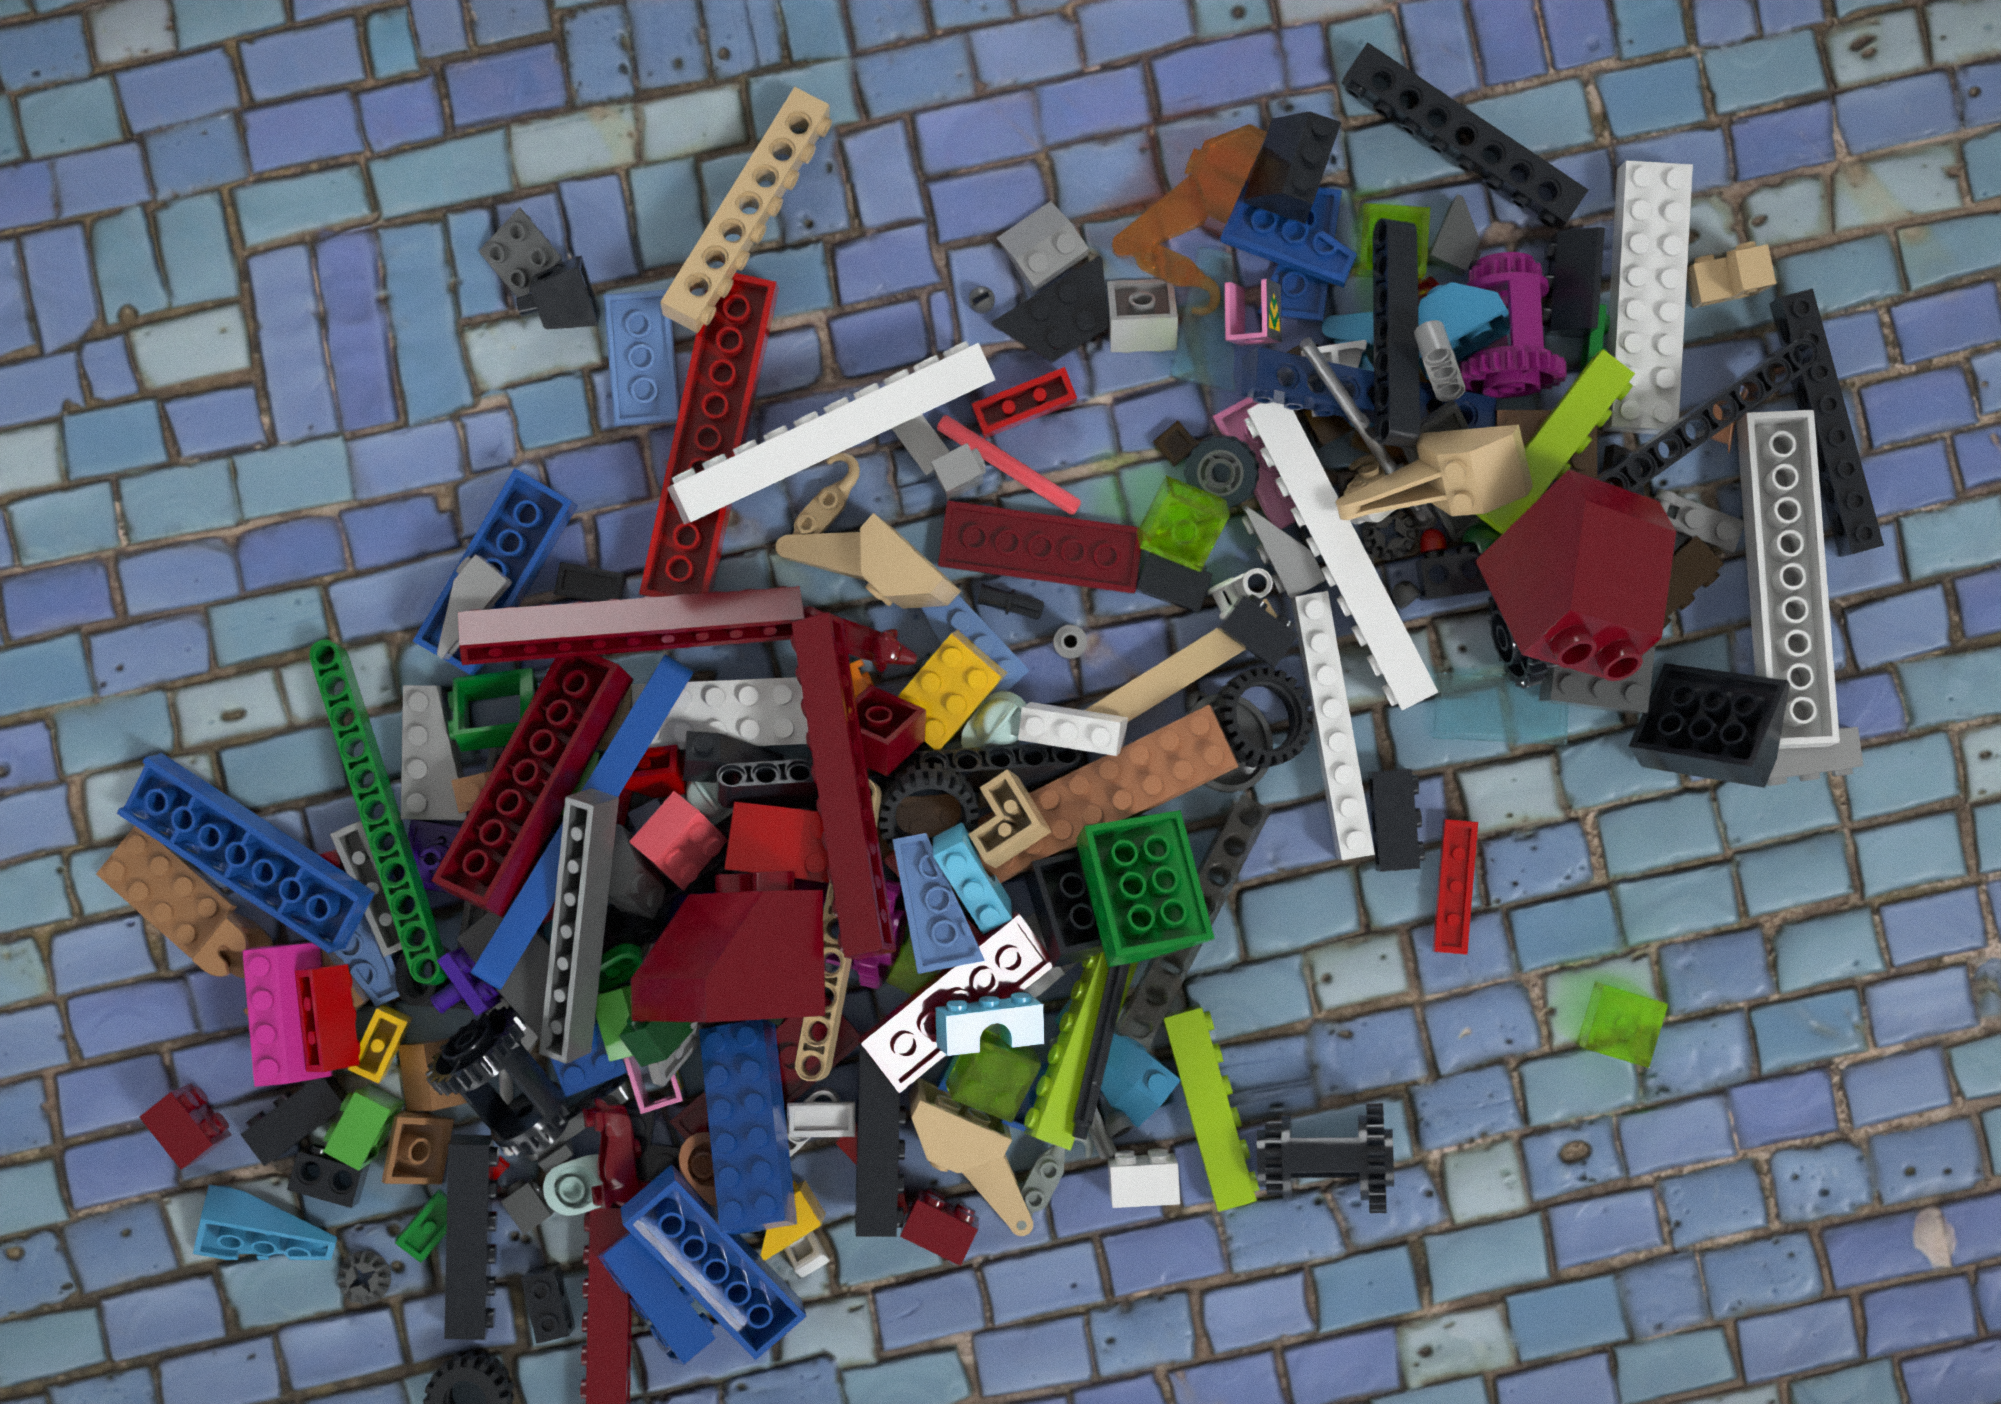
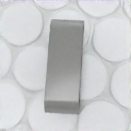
M1432 320L1419 325L1414 331V336L1436 398L1442 402L1459 398L1465 392V384L1444 324L1438 320Z

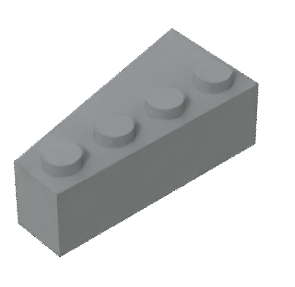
M403 685L401 819L465 820L469 812H458L451 780L463 778L464 773L460 760L459 746H457L456 739L451 740L449 735L448 721L452 720L446 690L443 686Z

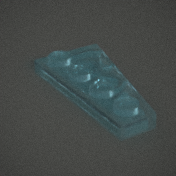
M1199 247L1177 339V350L1174 353L1169 377L1234 392L1233 343L1225 340V282H1232V254Z

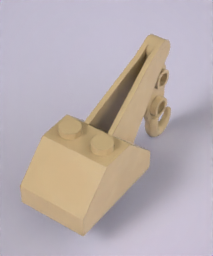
M1519 425L1421 433L1416 443L1419 459L1388 475H1385V471L1373 454L1362 456L1354 460L1349 465V469L1354 470L1359 466H1365L1358 470L1359 473L1347 485L1344 496L1338 498L1335 503L1341 520H1352L1369 514L1432 503L1451 516L1490 512L1527 496L1533 487Z
M840 452L829 457L826 461L829 465L836 461L847 463L848 473L842 480L823 488L795 519L794 533L792 535H784L777 540V553L788 561L798 562L869 582L865 588L889 607L892 603H895L902 609L948 606L961 590L900 533L875 513L860 527V532L823 533L845 509L850 491L856 484L860 473L858 461L854 456Z

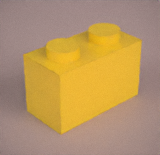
M384 1004L376 1008L360 1042V1065L349 1067L348 1070L379 1084L386 1077L413 1017Z

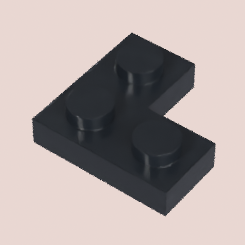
M625 1106L632 1122L634 1139H637L641 1146V1157L636 1159L638 1177L655 1179L671 1164L680 1172L678 1156L681 1146L652 1143L656 1110L640 1114L639 1108Z

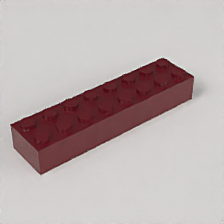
M597 655L554 659L433 876L432 882L450 894L504 918L565 807L566 796L572 794L634 681L619 664Z

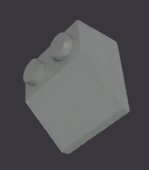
M1051 201L996 238L1033 293L1085 259L1089 252V248L1072 223Z
M1173 278L1107 281L1111 352L1131 353L1137 351L1163 352L1166 350H1177L1178 315Z

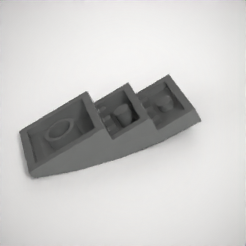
M488 912L456 938L475 964L503 918L491 912ZM538 928L501 990L497 989V991L517 1011L529 1028L541 1040L550 941Z

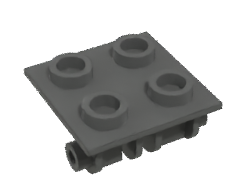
M521 207L510 216L479 250V253L516 297L528 295L531 292L530 284L535 274L563 263V256L556 251L549 239L543 235L544 233L536 227L529 215H526Z

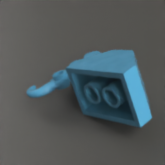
M1450 282L1447 285L1442 284L1432 288L1427 293V296L1421 299L1418 306L1419 325L1432 320H1438L1444 324L1457 363L1510 334L1508 310L1499 294L1495 291ZM1373 311L1331 315L1322 323V331L1329 341L1340 344L1366 340V349L1374 350ZM1363 351L1358 368L1374 371L1365 351ZM1419 351V366L1426 379L1429 380ZM1370 423V428L1374 427V423Z

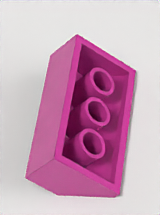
M312 942L254 947L243 950L254 1087L289 1084L333 1076L332 1071L306 1072L295 970L323 966L322 949Z

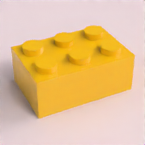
M956 630L948 636L897 697L926 709L925 742L934 750H941L1007 675V672L959 630Z

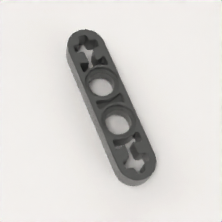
M625 1073L611 1079L569 1107L570 1113L567 1115L569 1121L562 1135L543 1151L534 1155H525L529 1161H536L584 1130L586 1127H584L582 1108L597 1107L594 1101L595 1098L599 1097L607 1104L612 1105L623 1104L634 1095L629 1076Z

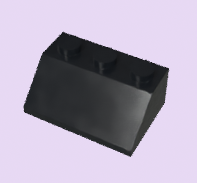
M1311 111L1272 118L1243 203L1306 224L1341 122Z
M1594 227L1557 231L1551 237V240L1546 241L1544 259L1549 260L1548 273H1544V277L1548 279L1549 292L1546 296V306H1542L1544 336L1584 338L1598 328L1605 228Z
M1079 851L1031 861L1024 874V878L1052 968L1085 961L1104 952Z

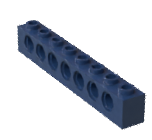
M1257 347L1243 356L1241 396L1253 398L1254 402L1260 404L1272 402L1284 404V408L1289 410H1313L1314 414L1318 416L1337 415L1344 417L1345 421L1351 422L1307 357ZM1328 362L1359 410L1367 416L1370 423H1374L1375 427L1374 371ZM1277 377L1280 378V380L1282 381V384H1283V385H1281V384L1279 383ZM1419 381L1421 420L1429 415L1428 411L1432 413L1447 402L1439 401L1436 398L1431 384ZM1465 391L1462 396L1454 400L1470 429L1495 427L1496 398Z

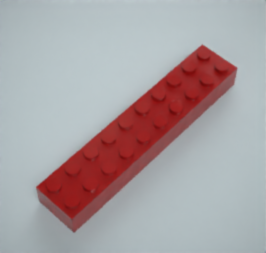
M735 273L732 277L733 285L725 298L720 297L714 306L716 307V312L709 325L703 324L700 331L696 333L639 594L642 596L663 597L675 596L677 594L690 595L713 592L732 503L684 525L667 488L674 484L672 480L674 476L691 468L697 474L705 470L702 464L721 454H725L726 459L735 456L733 449L746 443L779 293V286L776 281Z

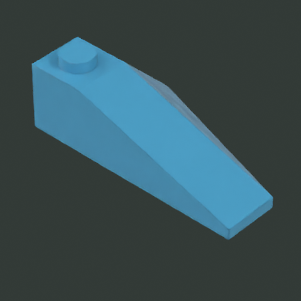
M1071 998L1054 1018L1058 1026L1063 1014L1069 1010L1072 1002ZM1115 1026L1100 1090L1111 1107L1116 1111L1125 1112L1131 1122L1138 1128L1163 1104L1181 1079L1177 1073Z
M209 1185L193 1254L224 1260H238L239 1254H257L258 1260H269L270 1255L285 1254L290 1260H331L337 1237L245 1191L233 1189L226 1185Z

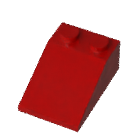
M734 802L724 869L747 873L794 871L795 879L829 883L827 867L829 865L828 852L822 843V833L824 832L822 817L817 811Z

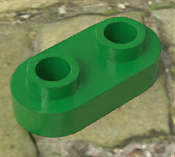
M621 944L602 954L598 992L609 991L634 976L644 961L641 948L633 944Z

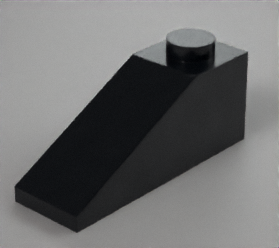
M687 731L683 750L682 781L716 783L717 771L726 764L784 760V755L721 733Z

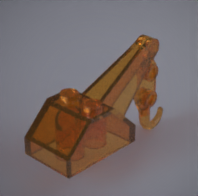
M1248 124L1205 140L1201 150L1194 148L1184 174L1189 176L1113 238L1111 245L1113 254L1122 259L1130 256L1135 258L1137 266L1143 272L1174 286L1200 287L1207 290L1210 295L1209 303L1202 308L1193 307L1191 312L1197 315H1208L1218 307L1221 299L1220 288L1217 283L1209 276H1206L1190 258L1159 244L1201 226L1204 230L1221 237L1268 132Z

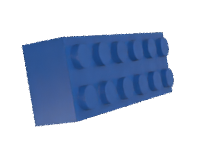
M514 468L413 639V642L437 655L453 581L459 575L456 570L468 556L471 558L475 554L482 556L513 582L491 609H503L510 606L519 607L576 511L578 504ZM460 648L455 651L449 660L444 659L469 675H479L486 664L462 665Z
M766 1019L699 1029L720 1232L737 1235L796 1225L797 1215L775 1024Z
M672 1164L620 1208L622 1223L627 1230L755 1360L807 1317L801 1298L739 1234L730 1235L720 1232L718 1212L698 1195Z

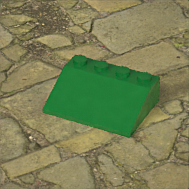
M1181 810L1083 827L1076 841L1108 967L1140 962L1215 939Z

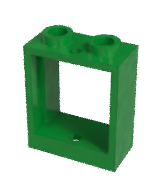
M533 668L453 678V691L448 692V703L451 712L453 711V720L448 721V730L451 740L456 739L461 752L502 747L508 744L519 722L469 728V701L520 695L521 720L539 688Z

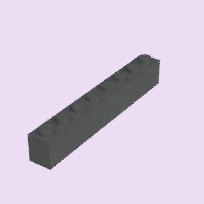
M593 788L568 795L565 798L539 1054L565 1064L592 1051L619 797Z

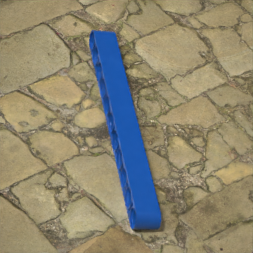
M667 654L663 656L582 791L593 788L617 797L620 795L694 673L693 670ZM563 822L471 971L472 975L498 990H501L555 902Z

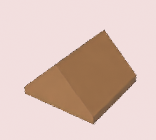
M449 1038L406 1043L399 1046L407 1111H434L467 1103L460 1093L455 1095L452 1092L449 1096L445 1094L439 1095L426 1080L427 1076L425 1073L429 1070L427 1065L434 1061L432 1056L442 1051L439 1047L446 1044Z
M406 1109L394 1115L381 1182L385 1184L442 1185L454 1119L417 1111H407Z

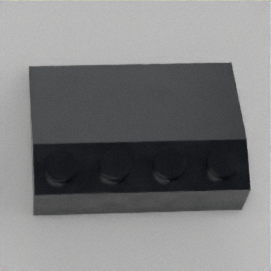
M1664 663L1649 698L1648 713L1642 714L1628 747L1639 764L1644 768L1765 788L1778 756L1790 683L1788 680Z

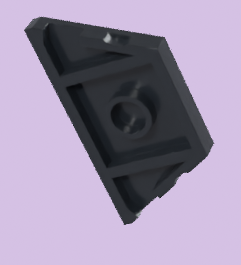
M1099 255L992 321L993 327L1012 337L1027 349L1033 350L1052 364L1105 332L1109 326L1103 259Z

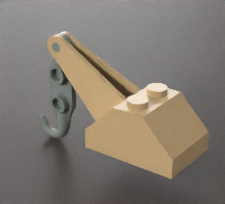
M918 1077L908 1095L911 1117L927 1161H930L934 1168L943 1172L948 1170L955 1173L962 1172L1015 1235H1028L1033 1229V1213L1047 1206L1064 1173L1066 1149L1053 1144L1035 1160L1020 1189L1005 1154L1012 1141L1009 1126L1001 1123L999 1117L971 1107L967 1100L939 1090L935 1084ZM1088 1135L1086 1140L1075 1137L1074 1141H1080L1085 1145V1157L1091 1158L1093 1153L1091 1138Z

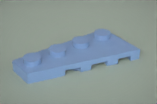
M959 595L948 606L921 608L941 644L951 633L959 630L1007 672V675L989 696L1000 691L1008 692L1030 671Z
M927 833L893 839L917 973L921 974L985 961L953 889L933 857V846Z
M364 914L347 948L337 950L335 954L345 964H348L351 975L374 1005L379 1006L400 996L395 982L397 962L393 954L383 956Z

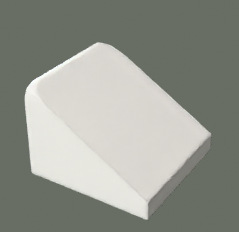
M813 1231L784 1248L794 1272L800 1277L807 1276L830 1261Z

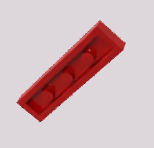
M1443 819L1433 952L1468 955L1478 822Z

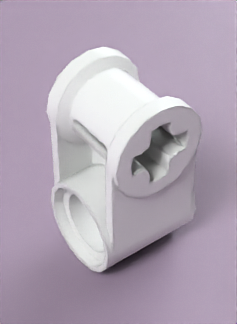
M1255 568L1207 589L1208 595H1213L1221 612L1219 617L1222 620L1240 596L1245 595L1249 598L1253 594L1261 599L1270 592L1273 581L1267 571ZM1257 574L1265 579L1266 587L1263 592L1254 593L1248 588L1250 576ZM1223 591L1226 593L1231 605L1228 604Z

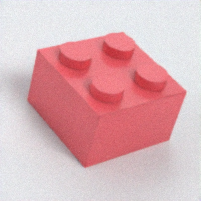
M673 791L629 843L662 874L684 891L698 877L709 861L720 852L728 839L698 809Z

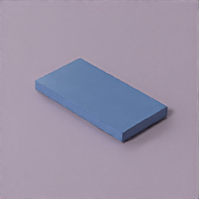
M668 289L603 295L613 417L616 428L677 422L680 398L673 320L662 315L660 303Z

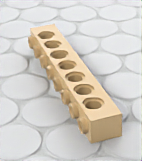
M797 87L793 88L660 301L662 315L696 333L700 331L703 324H710L716 312V307L714 306L720 297L725 298L733 285L732 277L737 269L742 271L750 257L748 251L753 243L758 244L762 240L767 228L765 226L770 216L775 217L783 204L782 196L787 189L792 190L796 185L800 174L798 170L803 162L808 164L816 150L815 143L819 136L825 137L832 124L829 104ZM796 128L805 129L806 132L802 134H795L792 132V130ZM780 154L788 155L790 158L784 161L777 160L775 157ZM762 181H771L772 183H774L770 187H761L760 185H758ZM747 207H753L757 209V211L753 214H745L742 212V210ZM730 234H737L740 236V239L728 241L725 237ZM713 261L724 263L722 267L717 269L708 266ZM696 288L707 290L701 296H695L691 293Z

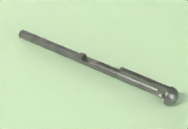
M1310 337L1303 339L1299 344L1300 348L1385 473L1388 475L1404 467L1402 463L1396 465L1384 445L1377 443L1375 433L1369 426V419L1359 410ZM1429 503L1409 507L1415 515L1413 525L1417 529L1426 531L1436 525L1437 514Z

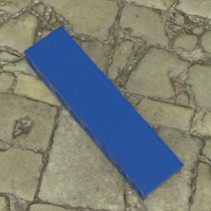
M163 753L144 758L142 763L145 766L125 806L119 808L117 812L119 816L327 953L347 948L376 892ZM268 902H271V903L277 905L278 907L273 906V905L269 904ZM294 919L299 920V921L303 922L304 924H301V923L295 921ZM321 937H324V938L330 940L331 942H328V941L322 939Z

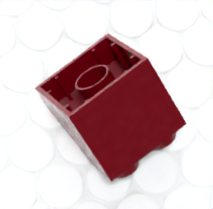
M1568 470L1476 560V563L1522 655L1553 663L1563 668H1570L1605 678L1608 681H1619L1637 672L1643 663L1641 656L1662 638L1676 530L1659 501Z
M794 871L715 875L716 893L688 895L631 978L632 1021L722 1022L825 1016L823 890H795Z

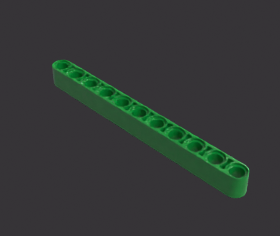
M319 640L310 649V662L410 974L419 983L433 986L440 985L448 978L437 962L438 959L445 955V951L350 657L344 648L334 642ZM334 650V659L329 664H325V655L329 651ZM340 681H344L343 691L335 695V685ZM353 711V722L345 726L344 718L346 714ZM363 742V753L358 757H355V746L358 743ZM373 772L374 782L370 787L365 788L364 778ZM383 803L384 814L379 819H375L374 809L377 805ZM389 835H393L394 845L390 850L386 851L384 849V840ZM403 866L405 870L404 877L401 881L395 882L394 872L398 867ZM413 897L415 907L411 913L406 914L404 903L407 899ZM423 929L425 940L421 945L416 946L414 942L415 933ZM429 961H433L436 967L435 973L430 978H427L424 974L425 965Z

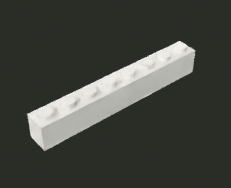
M1328 591L1291 598L1308 698L1312 704L1310 705V710L1313 711L1314 715L1312 722L1336 857L1339 860H1347L1375 855Z

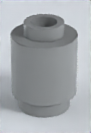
M1075 625L1061 627L1053 639L1055 652L1064 659L1079 657L1087 646V637L1084 631ZM1068 635L1074 636L1077 640V644L1073 648H1068L1064 644V638Z

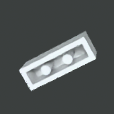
M1030 702L1022 707L1018 740L1117 756L1125 744L1128 717Z

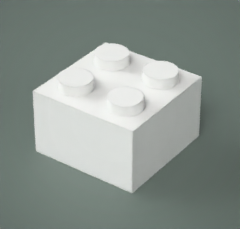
M1149 1149L1148 1155H1135L1132 1150H1121L1114 1152V1157L1108 1158L1109 1194L1112 1208L1180 1204L1178 1163L1174 1153H1168V1149Z

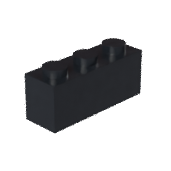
M1412 769L1367 772L1376 871L1421 869L1420 861L1425 860V849L1423 841H1418L1417 828L1422 827V815L1420 808H1415L1414 795L1419 794L1418 776L1412 775Z
M334 1076L299 1082L303 1087L295 1094H292L289 1090L273 1102L276 1108L267 1115L262 1110L246 1122L249 1128L240 1135L263 1166L276 1160L340 1112L341 1104L348 1094Z

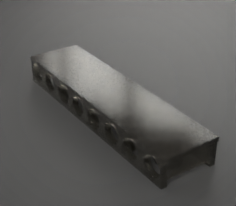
M1243 794L1238 802L1232 801L1197 868L1211 927L1272 811L1271 807H1265ZM1202 944L1150 958L1115 1026L1114 1034L1136 1045V1048L1140 1050H1148Z

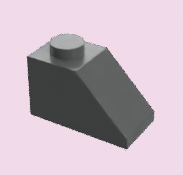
M1457 194L1451 201L1425 260L1458 276H1462L1467 269L1472 270V267L1476 266V262L1481 255V252L1476 250L1480 238L1463 196Z

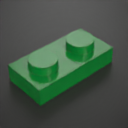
M1599 304L1598 328L1583 338L1579 374L1597 352L1602 349L1607 351V348L1603 347L1604 334H1608L1610 327V315L1606 314L1607 305Z
M438 1189L395 1239L396 1245L420 1263L446 1235L447 1194Z

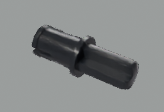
M983 583L977 600V604L1004 610L1006 615L1011 612L1036 620L1040 619L1044 608V602L1041 600L1016 594L1014 589H1011V592L987 586Z

